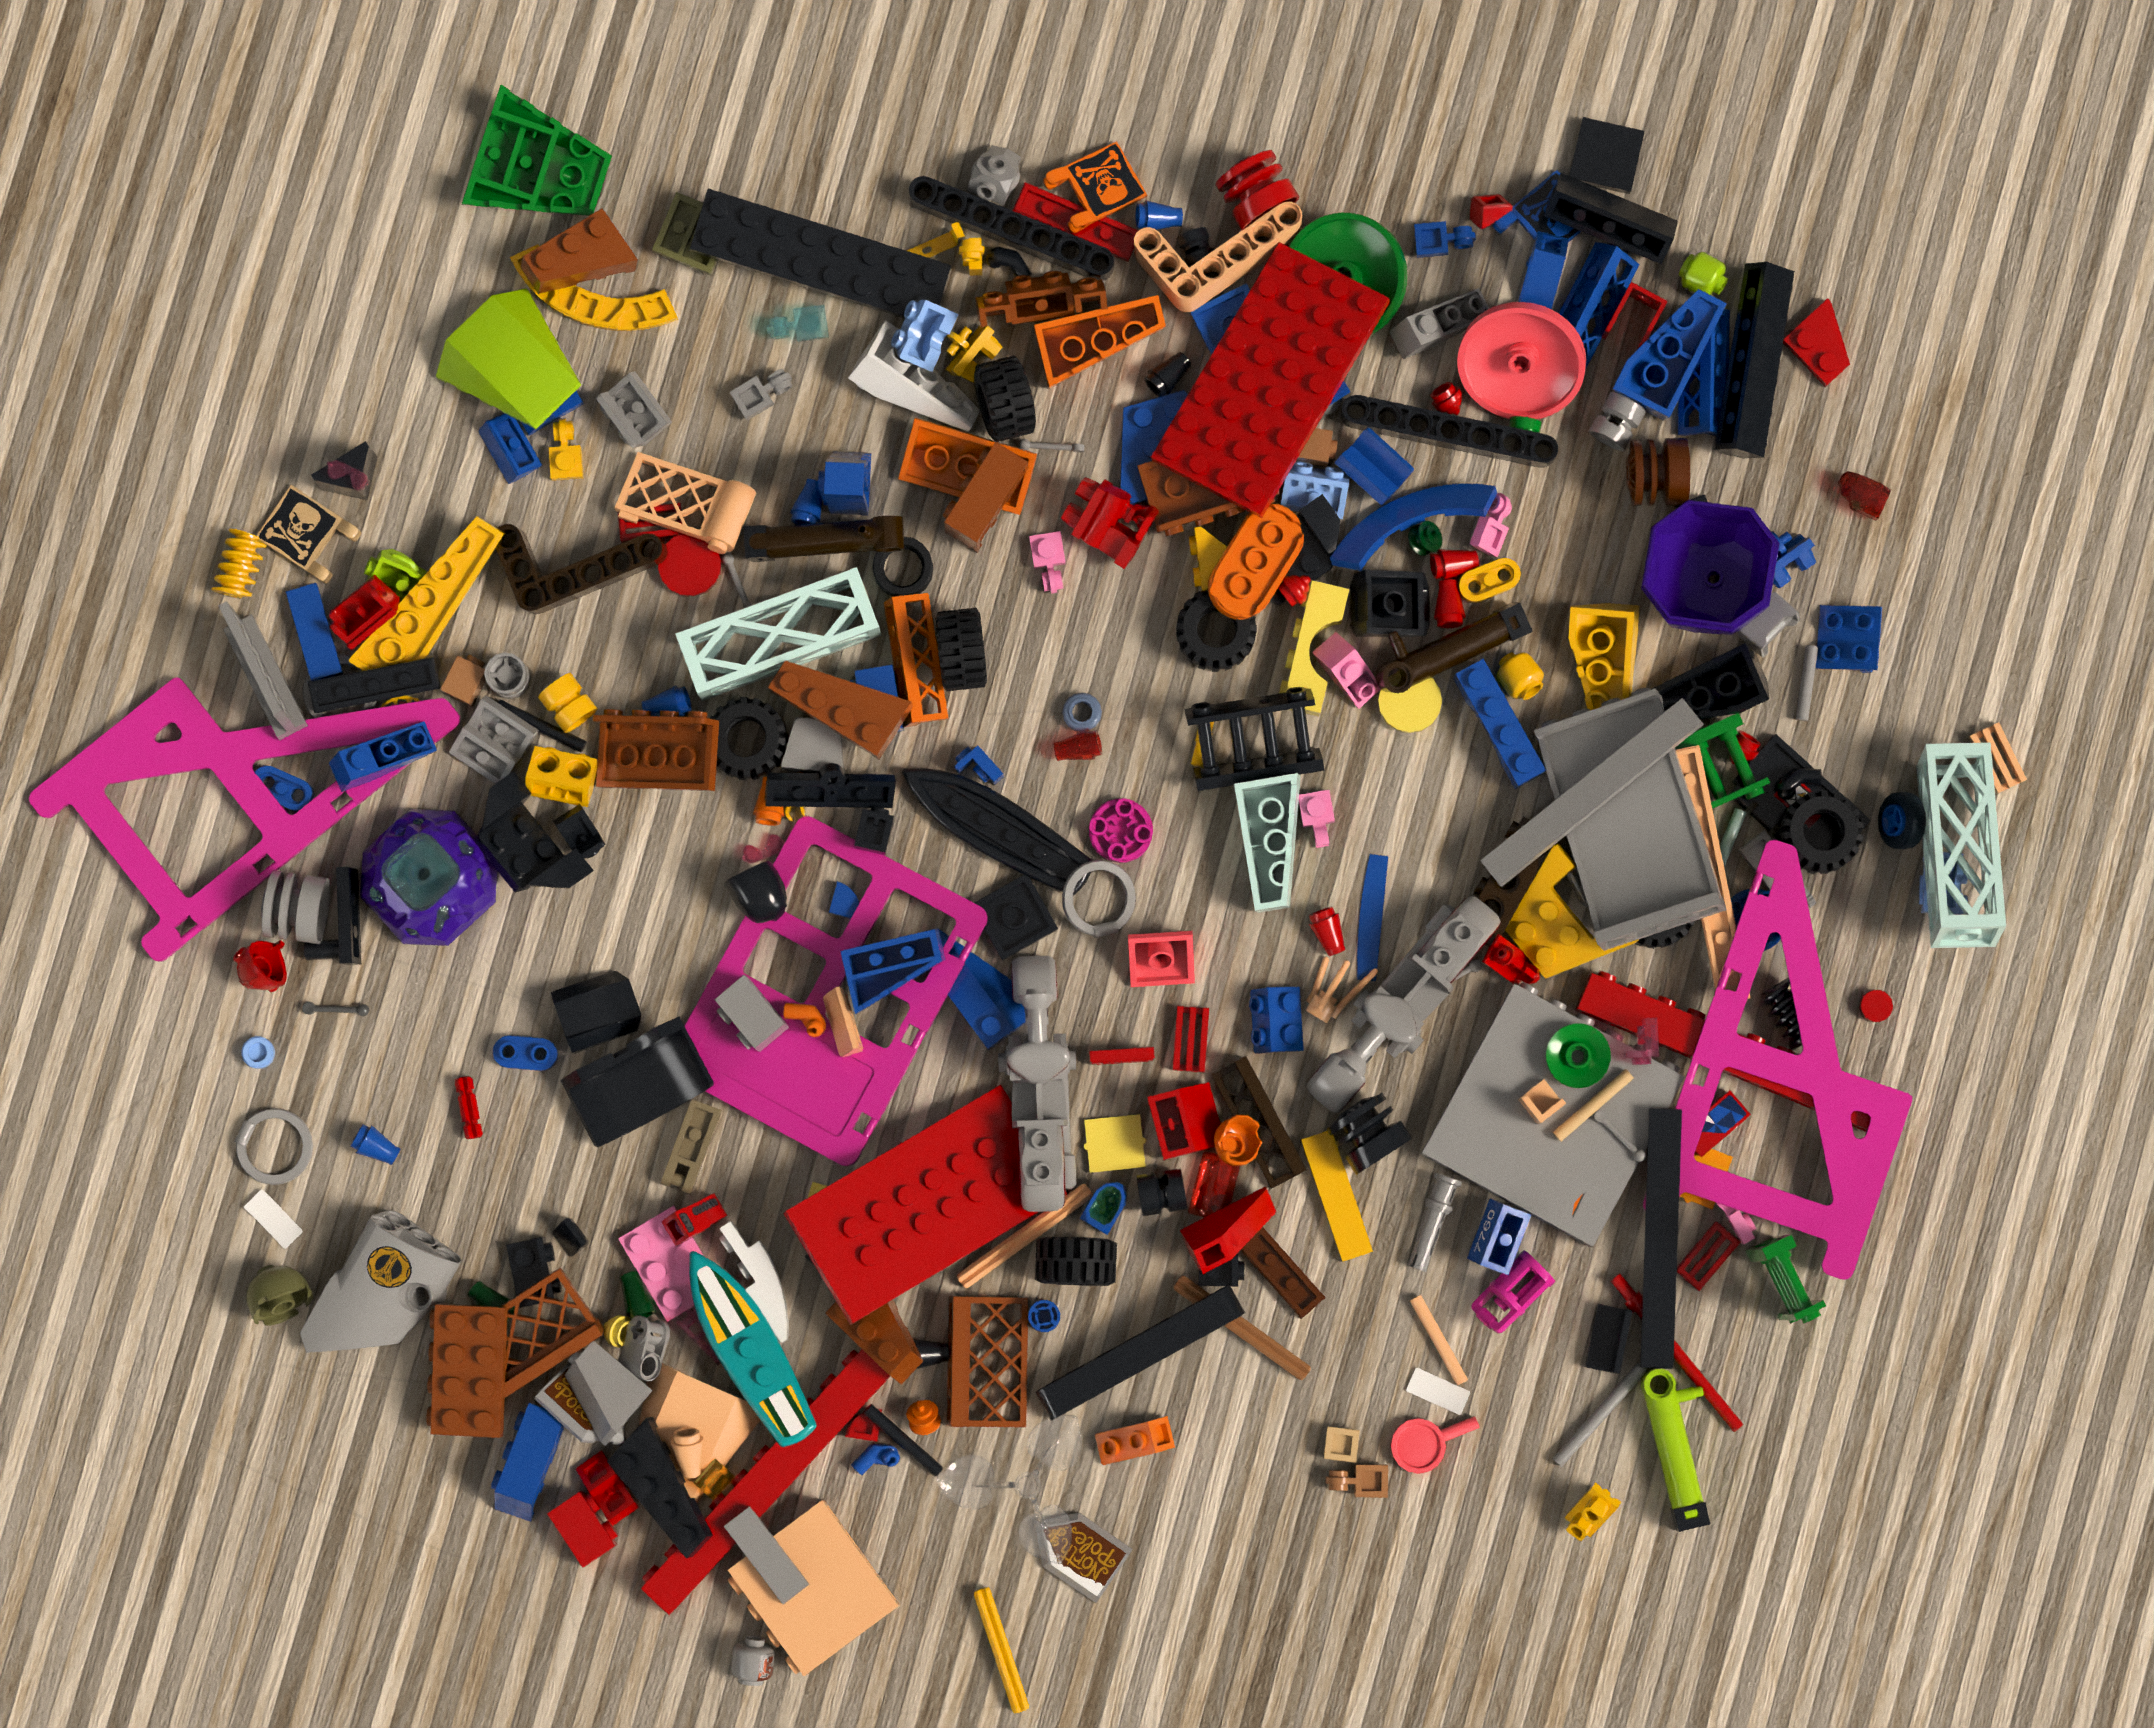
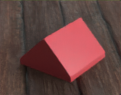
M1192 931L1128 935L1131 987L1195 983Z

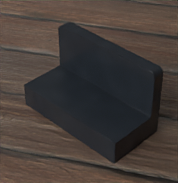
M1597 1304L1584 1367L1620 1374L1632 1310Z

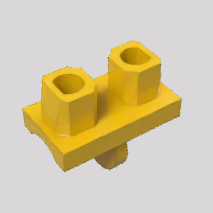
M979 325L967 341L966 339L972 331L966 326L959 334L951 331L950 334L946 335L952 342L946 352L953 357L959 348L960 351L945 370L953 376H960L974 383V372L977 363L973 359L980 351L984 356L992 360L1002 349L1001 344L992 336L995 331L988 325L987 327Z
M1595 1482L1564 1517L1570 1522L1566 1531L1579 1541H1582L1586 1536L1591 1537L1618 1509L1621 1501L1611 1498L1610 1492L1607 1489H1602Z

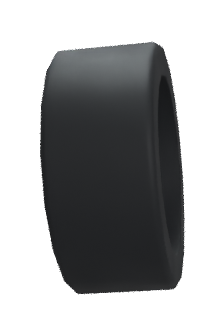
M904 536V549L914 552L922 564L921 575L911 585L898 586L890 582L886 577L884 571L885 561L893 552H876L874 555L872 568L876 583L883 592L891 597L920 594L926 590L932 580L934 568L931 555L924 544L914 538Z

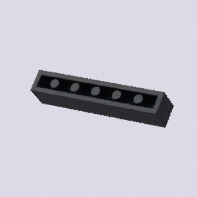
M1769 262L1745 264L1715 443V450L1742 459L1763 458L1765 455L1790 297L1793 289L1795 272L1793 270Z

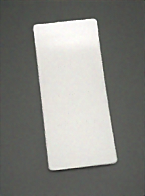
M260 1190L244 1206L284 1249L303 1232L264 1190Z
M1415 1368L1406 1389L1407 1392L1458 1415H1461L1470 1395V1391L1419 1368Z

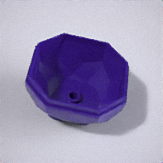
M1688 500L1651 527L1641 589L1672 628L1694 633L1732 635L1753 621L1770 606L1780 543L1753 508ZM1711 575H1718L1720 577L1717 583L1713 584L1708 581Z

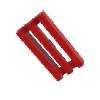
M677 503L680 511H682L681 503ZM673 504L654 507L656 513L674 511L677 513ZM618 517L621 543L648 533L654 534L658 538L675 537L683 534L671 529L626 534L627 529L659 525L644 520L638 521L635 524L625 522V520Z
M1177 1006L1173 1057L1174 1071L1205 1073L1209 1008ZM1183 1013L1190 1014L1186 1065L1180 1064ZM1196 1014L1202 1015L1199 1066L1192 1065Z
M1154 1047L1090 1051V1064L1092 1065L1153 1062L1155 1059Z
M1715 1221L1678 1264L1677 1274L1682 1276L1697 1291H1700L1741 1242ZM1718 1231L1721 1235L1689 1273L1686 1272L1684 1269L1715 1232ZM1726 1239L1729 1240L1731 1243L1701 1279L1697 1281L1694 1276Z

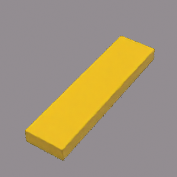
M1325 1131L1301 1139V1143L1342 1262L1371 1253L1373 1250L1338 1147L1335 1144L1334 1135L1330 1136Z

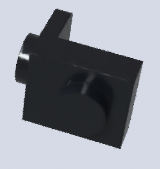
M581 804L553 820L571 850L573 851L576 848L584 859L595 856L605 846L604 840Z

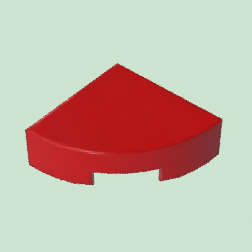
M861 1413L851 1422L845 1437L878 1442L880 1428Z

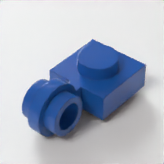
M1446 221L1414 224L1417 258L1449 255L1448 243H1454L1455 249H1467L1473 247V241L1476 240V233L1472 232L1471 226L1453 228V233L1447 234Z

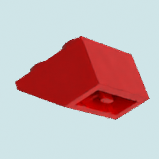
M1209 1082L1147 1097L1163 1161L1215 1147L1214 1133L1220 1121Z

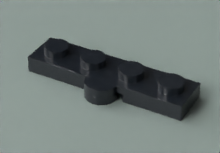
M829 763L824 765L819 770V773H767L764 800L766 806L893 808L896 779L895 775L844 774V770L840 765Z

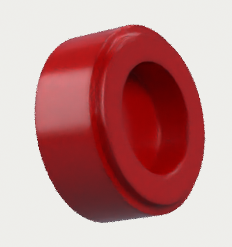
M1882 990L1869 991L1860 1000V1013L1870 1022L1884 1021L1892 1013V999Z

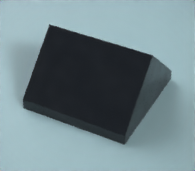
M365 441L311 474V476L324 491L367 500L378 457Z

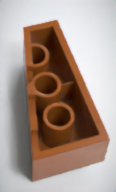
M786 660L768 686L772 693L880 760L913 708L911 701Z

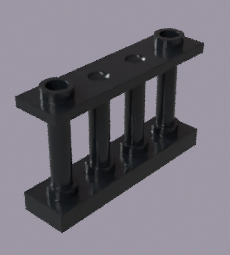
M1293 687L1285 693L1211 705L1207 702H1200L1192 705L1191 708L1184 709L1188 726L1197 724L1203 764L1200 767L1193 768L1197 790L1203 791L1233 786L1236 783L1294 773L1301 775L1324 771L1320 748L1311 747L1305 707L1315 705L1311 688ZM1292 709L1298 748L1295 752L1282 754L1278 750L1273 712ZM1261 714L1266 754L1263 757L1251 759L1247 757L1241 717ZM1229 719L1234 759L1232 762L1219 764L1215 762L1210 722Z

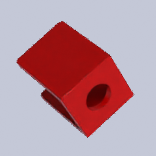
M1631 282L1602 338L1606 340L1630 296L1657 311L1638 346L1639 348L1649 338L1668 301Z

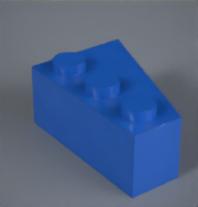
M938 928L840 951L855 1014L862 1012L946 960Z
M529 1403L526 1411H520L514 1425V1430L518 1431L514 1442H507L502 1459L507 1461L503 1471H496L491 1489L495 1490V1510L531 1522L535 1513L533 1512V1507L539 1492L542 1493L545 1484L543 1481L550 1463L552 1464L564 1426L545 1408Z

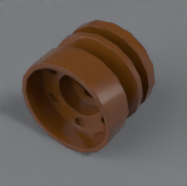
M1665 438L1661 453L1656 452L1653 439H1647L1645 453L1642 450L1641 440L1631 439L1629 453L1626 458V485L1632 506L1642 505L1643 492H1646L1648 506L1655 504L1657 491H1662L1666 506L1682 505L1689 500L1690 453L1687 438Z

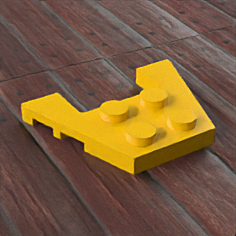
M1560 844L1554 845L1505 929L1533 965L1539 969V972L1545 979L1638 941L1635 940L1605 951L1597 944L1595 937H1593L1554 889V886L1577 867L1576 863Z

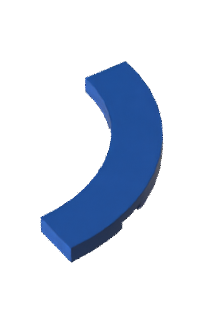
M1450 484L1427 488L1400 497L1377 509L1359 522L1337 546L1330 557L1333 566L1362 571L1370 557L1385 543L1384 539L1397 530L1401 532L1411 526L1424 522L1426 517L1438 514H1445V517L1455 515L1485 517L1497 495L1496 487L1484 484Z

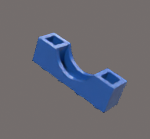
M1484 658L1456 673L1453 680L1467 705L1476 714L1496 750L1499 762L1514 789L1543 775L1546 771L1544 765Z

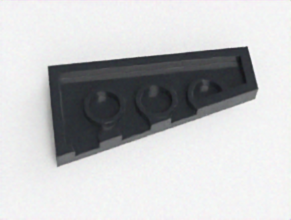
M648 1417L609 1458L607 1463L686 1558H690L702 1548L713 1534L695 1499L690 1498L684 1486L686 1481L681 1471H677L669 1457L671 1451L666 1442L661 1441L655 1429L658 1426L654 1418Z

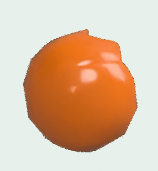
M1238 1114L1221 1122L1214 1133V1145L1219 1158L1231 1166H1244L1254 1160L1260 1149L1259 1147L1262 1145V1140H1260L1257 1132L1260 1127L1259 1123L1249 1115Z

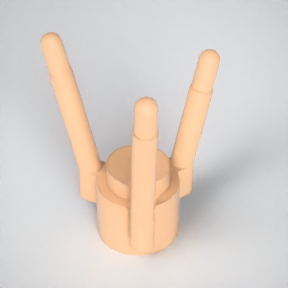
M1324 957L1312 991L1306 1000L1309 1003L1306 1011L1325 1023H1328L1331 1017L1337 1019L1342 1009L1378 974V969L1374 968L1335 1006L1337 999L1332 997L1342 980L1350 962L1348 960L1344 961L1327 991L1321 990L1319 993L1329 962V958Z

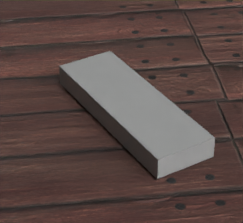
M751 1506L724 1526L782 1604H785L809 1585L808 1581Z

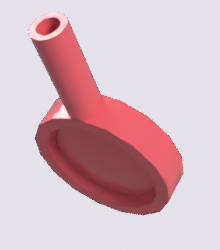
M1473 1416L1441 1430L1429 1420L1419 1418L1407 1420L1399 1425L1392 1435L1390 1444L1392 1456L1396 1463L1408 1472L1417 1474L1429 1472L1437 1467L1443 1459L1446 1449L1445 1442L1480 1428L1477 1419Z

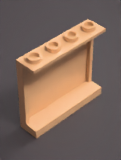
M821 1500L774 1535V1538L809 1583L807 1587L785 1604L781 1603L747 1557L728 1569L731 1575L728 1582L738 1595L741 1593L746 1595L751 1602L747 1605L750 1613L757 1621L764 1620L769 1627V1630L766 1631L768 1638L776 1648L782 1645L789 1655L785 1658V1661L795 1674L801 1672L803 1676H807L836 1652L901 1606L825 1500Z

